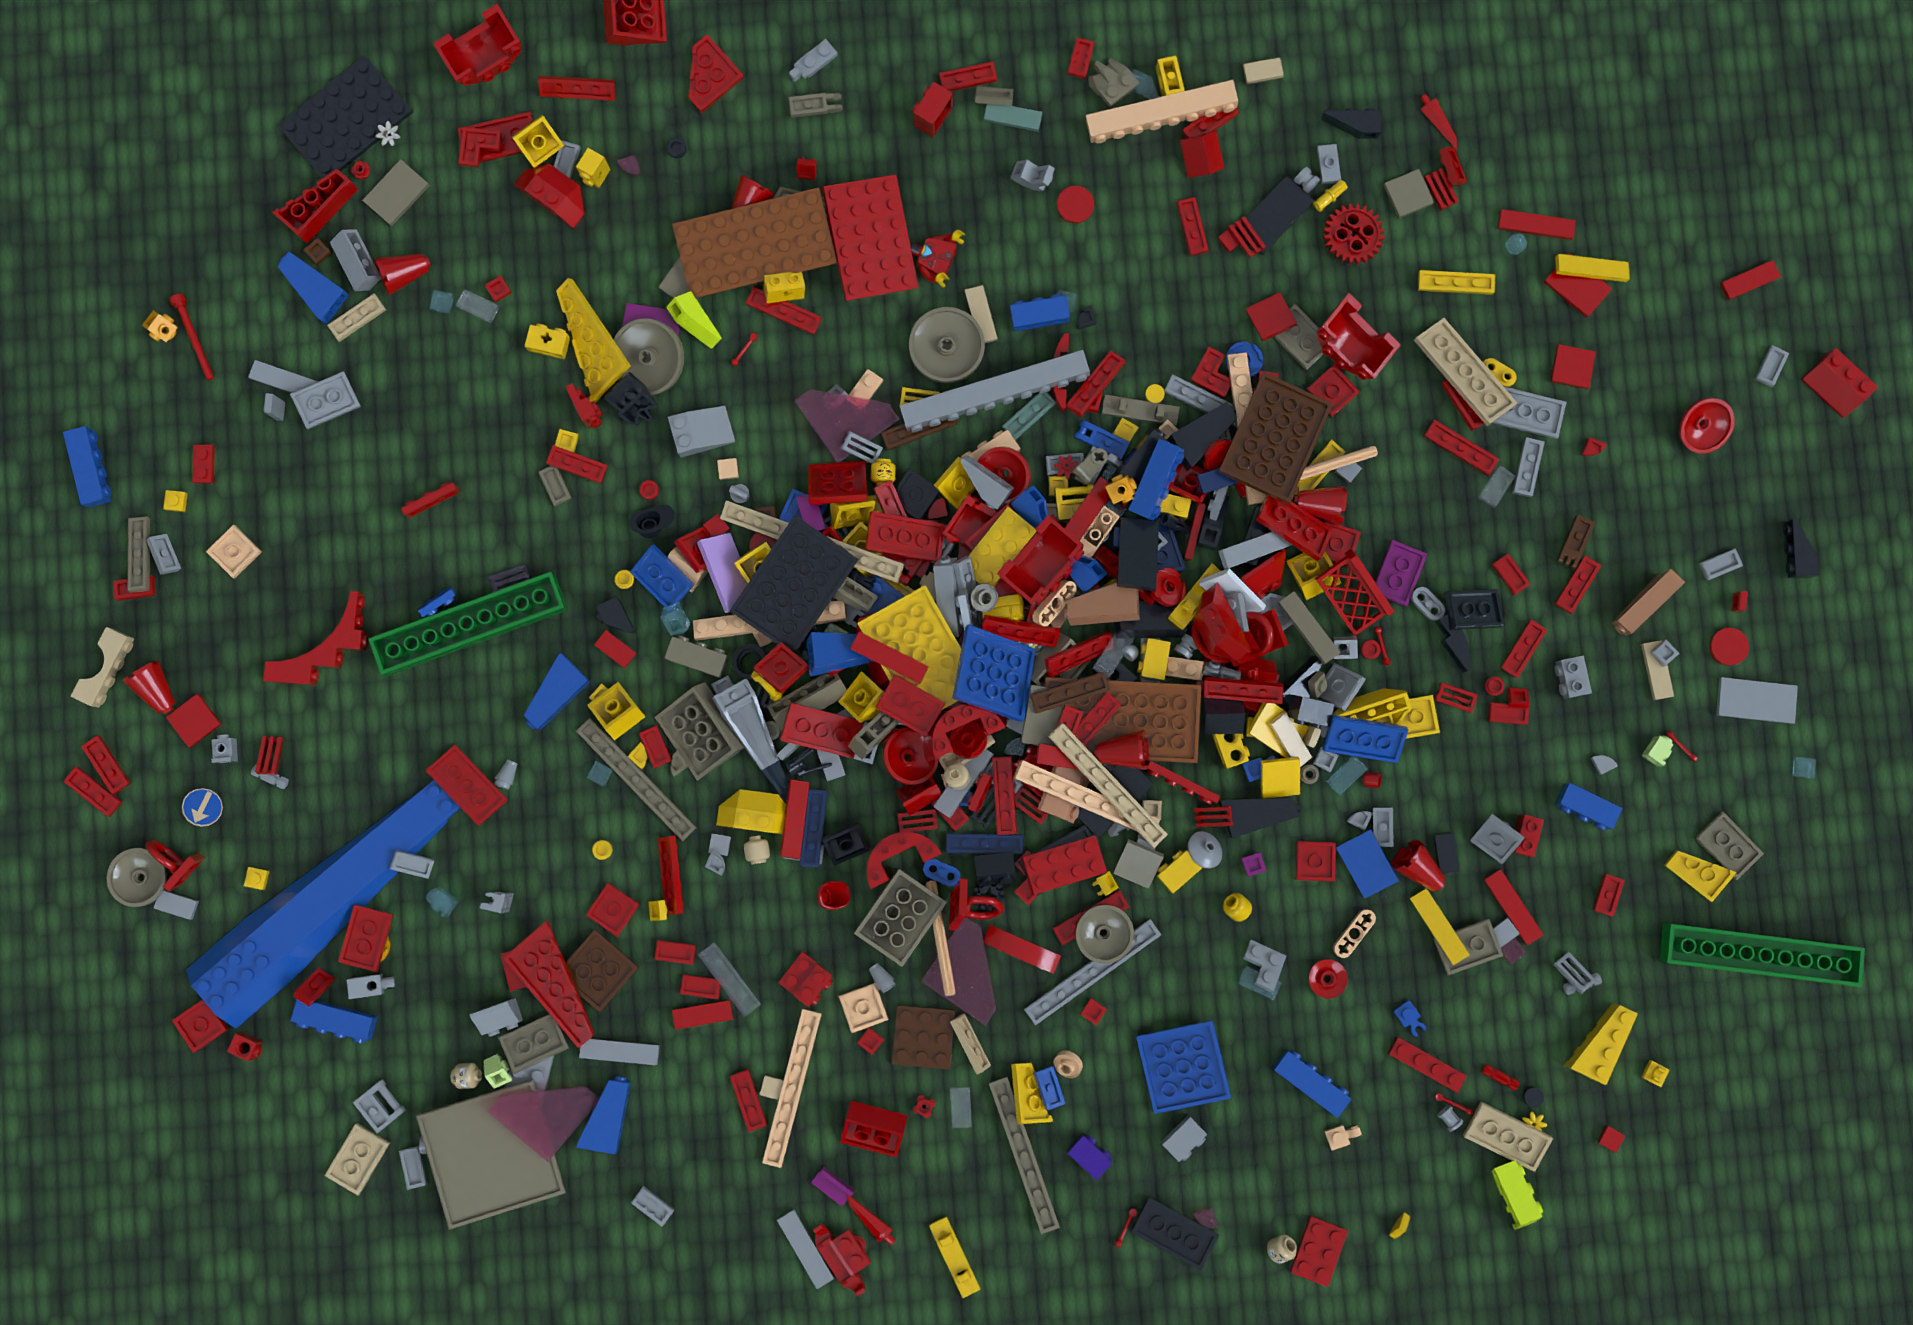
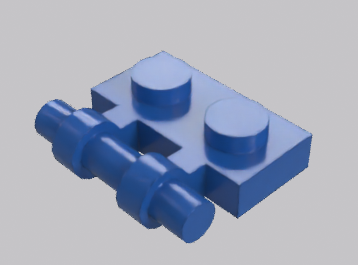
M450 586L445 590H441L432 599L426 600L423 605L418 607L421 616L427 615L429 617L438 611L437 607L444 604L446 606L454 600L455 590Z

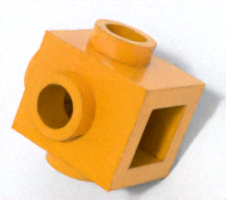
M154 310L142 324V326L150 331L148 335L158 342L162 339L166 343L175 336L176 329L178 328L173 324L174 320L165 313L161 316Z
M1122 474L1112 478L1113 482L1105 486L1113 504L1119 501L1126 503L1132 500V495L1136 493L1135 489L1137 488L1133 478H1129L1128 475L1123 477ZM1120 486L1124 487L1125 491H1122Z

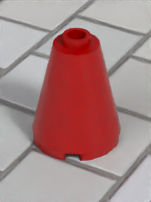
M741 175L731 209L770 200L773 198L774 193Z
M422 253L374 259L388 295L397 292L429 272L428 268L431 267L428 257H424Z
M1346 486L1298 491L1297 495L1294 494L1293 503L1315 517L1335 524H1342L1344 517H1340V515L1346 509Z
M158 660L150 662L133 672V675L130 677L127 676L123 679L124 683L158 714L162 712L165 715L174 709L172 705L175 704V701Z
M1144 730L1098 743V747L1094 749L1095 758L1104 764L1147 770L1149 765H1145V761H1149L1148 738L1144 739L1143 734H1146Z
M1418 839L1408 842L1410 846L1406 849L1402 847L1392 860L1394 866L1392 868L1430 891L1441 890L1445 885V876L1424 844Z

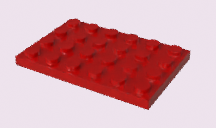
M884 176L822 187L845 301L919 288L897 176Z

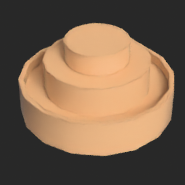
M1060 1051L1054 1059L1055 1069L1064 1077L1075 1078L1082 1070L1081 1059L1071 1051Z

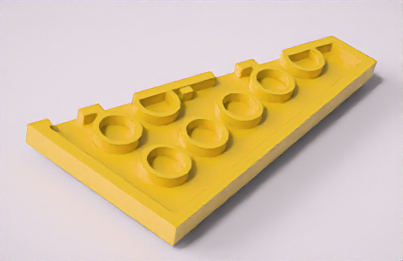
M567 278L556 292L562 312L566 314L568 320V331H571L573 336L571 341L579 366L583 369L586 378L584 379L585 386L589 388L591 394L589 399L591 402L595 401L596 403L631 365L573 279Z

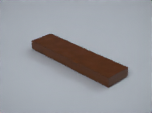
M947 419L940 421L941 424L937 426H924L922 430L917 432L908 431L904 423L881 432V436L887 451L955 426L958 424L957 419L953 421H948Z
M1102 671L1031 694L1030 698L1035 714L1109 691L1110 688L1105 672Z

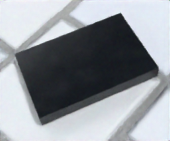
M1498 589L1447 591L1445 593L1452 630L1501 628L1505 626Z

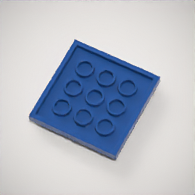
M967 625L965 627L952 698L1018 722L1024 721L1036 649L972 625Z
M1213 1020L1136 1036L1154 1114L1231 1099Z

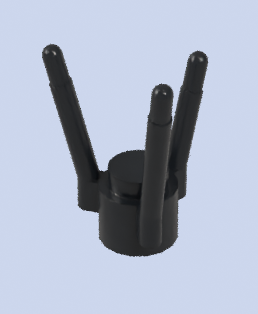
M806 747L787 762L786 766L793 776L799 774L801 777L807 773L830 767L832 763L804 769L806 763L803 759L814 751Z

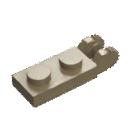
M819 93L788 97L791 118L828 114V112L836 113L843 110L842 105L839 104L827 105V101L834 102L840 100L841 94Z

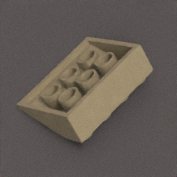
M705 682L692 687L655 717L675 749H680L690 763L688 768L697 781L744 749L742 743L722 718V714L712 699L714 695Z
M898 868L859 923L854 934L903 967L947 902Z

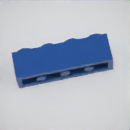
M86 426L63 432L80 504L91 508L111 502V489L106 483L107 473L105 468L102 467V453L97 447L98 437L96 432Z
M1158 440L1128 509L1129 511L1153 521L1155 517L1159 516L1161 512L1160 505L1169 493V484L1176 477L1177 472L1175 470L1178 464H1181L1183 461L1184 449L1164 440Z
M297 999L291 1022L297 1023L296 1026L301 1028H308L310 1026L320 1033H327L329 1031L333 1032L336 1037L346 1038V1036H349L355 1042L364 1043L372 1039L378 1016L318 1000L308 1007Z
M1284 1050L1272 1066V1069L1338 1118L1351 1101V1098L1347 1096L1349 1092L1340 1085L1337 1088L1332 1085L1333 1080L1324 1073L1321 1076L1315 1072L1317 1068L1310 1062L1303 1063L1300 1060L1302 1056L1294 1050H1291V1052Z

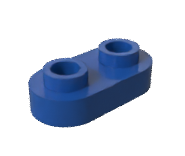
M930 859L924 864V874L928 878L942 884L954 886L960 879L958 869L941 861ZM935 865L937 867L936 872H930L929 867ZM948 873L954 874L953 880L947 878Z

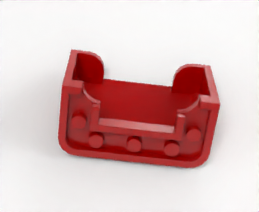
M968 492L942 534L945 535L944 538L950 543L960 542L969 548L965 541L997 514L998 511L988 507L985 504L986 502L975 494Z

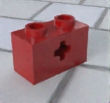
M1525 814L1518 815L1515 831L1525 838L1512 853L1525 857L1535 856L1544 822L1543 819Z

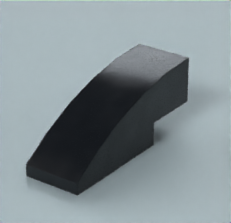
M1447 613L1435 622L1446 636L1441 641V644L1462 672L1469 671L1471 669V660L1465 634L1462 629H1451L1449 614Z

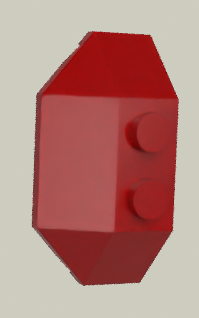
M551 164L524 170L513 184L573 229L585 215L580 185Z
M1283 548L1239 578L1260 600L1270 590L1275 591L1280 587L1286 562V550Z
M1219 583L1213 585L1202 594L1193 621L1209 654L1238 661L1252 652Z

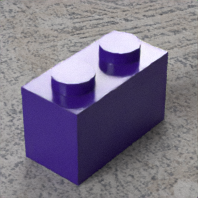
M1082 1133L1068 1148L1067 1153L1092 1177L1098 1180L1113 1163L1110 1159L1112 1155L1104 1148L1100 1150L1095 1145L1097 1141L1089 1134L1085 1136Z

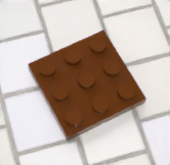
M596 929L566 962L578 994L599 1013L639 968L638 965Z
M897 1005L892 1064L950 1070L954 1031L950 1021L955 1019V1010Z

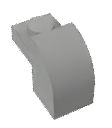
M1029 160L1017 161L1010 179L1027 188L1044 191L1045 186H1048L1053 179L1055 168L1050 165L1038 167Z

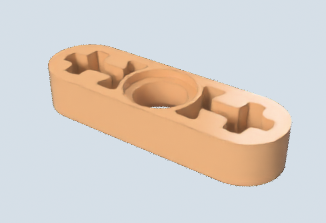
M1068 580L1059 582V588L1054 593L1051 592L1034 611L1033 621L1036 624L1048 626L1066 606L1067 600L1072 599L1075 595L1077 588L1074 582ZM1057 598V606L1053 608L1052 601Z
M1364 909L1359 911L1333 945V952L1336 956L1341 958L1350 956L1374 925L1376 916L1371 910ZM1363 914H1369L1370 922H1364L1362 925L1365 927L1364 930L1360 926L1355 925L1356 922L1361 924ZM1352 928L1359 930V937L1357 939H1352L1349 936V931ZM1345 937L1348 941L1353 942L1352 946L1349 943L1346 945V953H1339L1340 949L1338 946L1345 945L1347 942L1343 940Z

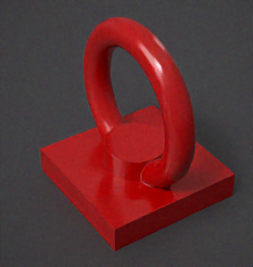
M1246 612L1247 621L1255 619L1262 624L1266 633V642L1262 648H1259L1250 629L1247 632H1243L1252 652L1238 661L1231 660L1234 667L1257 660L1266 655L1272 648L1274 641L1273 628L1268 619L1259 612Z
M149 840L145 845L149 854L173 874L163 885L168 891L180 887L206 858L201 853L189 856L185 861L170 848L158 841Z
M959 879L950 893L949 930L956 931L965 917L978 920L998 917L1003 913L1004 905L993 897H967L968 879ZM971 904H988L996 907V909L987 912L971 911L970 907Z

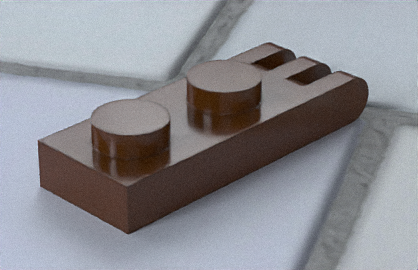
M1580 515L1575 516L1557 562L1561 563L1563 558L1566 557L1564 561L1565 566H1568L1570 561L1573 560L1571 568L1575 569L1596 522Z

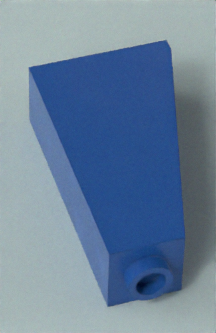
M288 252L287 255L280 259L277 267L316 317L327 325L349 294L292 253Z
M811 632L807 639L810 676L874 661L850 649L857 634Z
M560 653L524 714L528 719L526 723L533 730L535 728L542 730L590 683L585 675L564 654Z
M616 1075L615 1078H611L608 1081L576 1148L616 1154L619 1151L631 1081L626 1080L627 1077Z

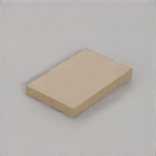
M356 1123L324 1176L354 1194L360 1195L390 1142Z

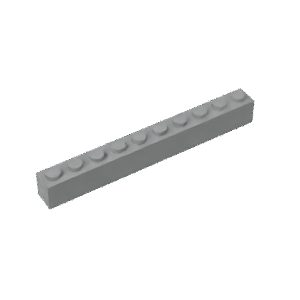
M1081 350L901 405L900 409L907 430L917 432L927 425H930V427L941 424L940 421L947 419L948 421L958 419L960 415H973L977 413V410L983 408L989 410L996 407L995 405L999 403L1009 404L1019 397L1021 399L1029 398L1035 392L1045 393L1055 386L1061 388L1075 380L1076 382L1084 381L1090 376V370L1084 351Z

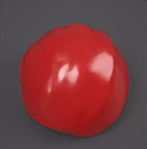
M842 881L825 882L818 888L817 901L821 907L827 910H838L846 907L850 902L849 888Z

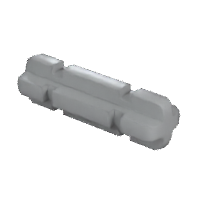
M256 765L251 770V775L257 778L260 776V779L272 785L277 784V787L285 789L288 785L289 780L283 776L279 777V774H257L255 772Z
M1598 973L1592 974L1596 979L1594 986L1601 984L1600 975ZM1570 982L1563 985L1567 995L1575 993L1576 989Z

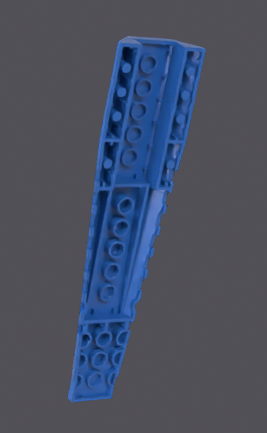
M433 780L423 790L414 794L246 917L186 969L193 989L216 1016L234 1028H238L297 977L314 957L342 931L350 921L354 905L365 907L397 875L399 871L390 869L396 849L413 854L418 853L448 823V819L461 808Z

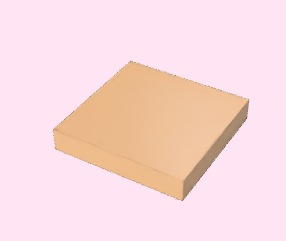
M232 525L206 551L234 579L262 553L236 525Z
M875 983L839 995L851 1033L888 1020Z

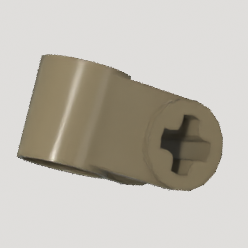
M1101 448L1093 450L1072 472L1081 481L1088 484L1098 473V470L1106 463L1108 459L1107 452ZM1096 455L1100 456L1099 461H1095Z

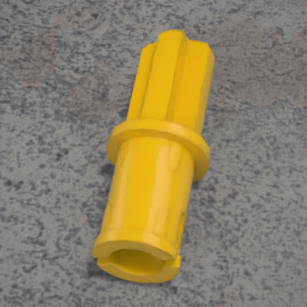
M1340 180L1329 190L1326 189L1325 193L1313 202L1316 210L1321 212L1331 202H1335L1336 198L1348 188L1346 183Z

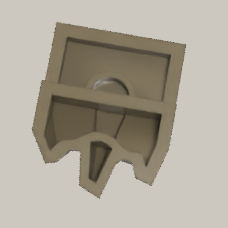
M1112 58L1108 60L1107 66L1096 60L1094 69L1097 75L1088 76L1091 89L1097 96L1100 95L1110 108L1140 84L1126 66Z

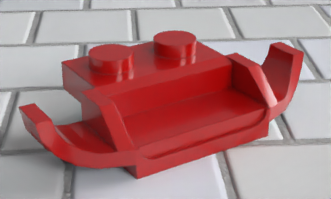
M823 1224L813 1229L817 1250L821 1253L839 1283L845 1288L854 1291L856 1296L865 1292V1285L858 1271L869 1265L871 1260L851 1230L847 1229L837 1237H834L831 1231Z

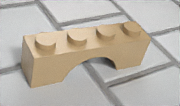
M106 627L98 642V646L104 654L103 667L96 676L89 679H79L71 697L89 706L99 708L106 700L108 689L115 683V676L118 670L123 667L124 658L131 651L134 638L113 628Z

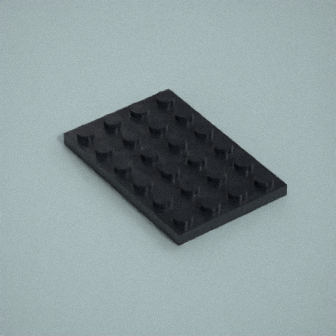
M363 55L277 126L317 173L324 178L336 169L341 172L382 139L376 137V134L381 133L378 125L385 127L386 122L389 121L391 128L398 126L414 112L371 61Z
M794 515L730 609V612L775 643L779 644L782 642L795 653L859 559Z

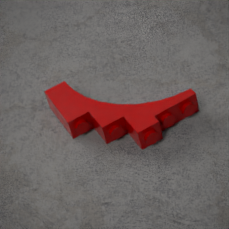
M350 591L348 604L341 621L322 644L310 652L293 659L265 662L263 681L316 686V681L319 679L317 667L341 668V664L344 662L342 649L365 651L369 644V636L367 632L360 630V627L363 625L361 612L365 606L363 593Z

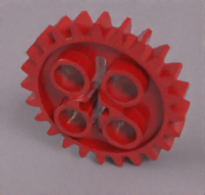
M1349 204L1347 209L1343 205L1340 211L1336 209L1334 215L1331 214L1328 219L1330 221L1325 223V226L1328 228L1323 230V233L1328 235H1325L1323 240L1328 241L1325 248L1331 247L1329 254L1336 253L1334 259L1340 256L1341 263L1346 259L1348 260V265L1353 260L1358 265L1360 259L1363 263H1366L1367 257L1371 260L1374 257L1373 253L1377 255L1379 252L1378 248L1383 246V243L1380 241H1383L1385 236L1380 234L1385 229L1379 228L1383 222L1376 221L1379 215L1372 216L1373 209L1367 212V206L1360 209L1359 204L1355 208H1353L1352 204ZM1348 219H1354L1356 224H1350L1348 222ZM1363 230H1368L1371 236H1366ZM1342 233L1345 239H1339L1336 234ZM1352 244L1358 245L1360 250H1354Z

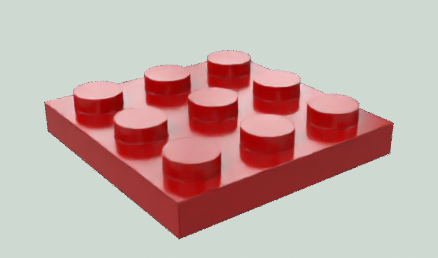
M865 461L808 465L809 505L867 501Z

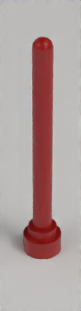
M173 295L169 298L170 303L180 314L206 379L212 380L213 373L185 308L187 306L185 295Z

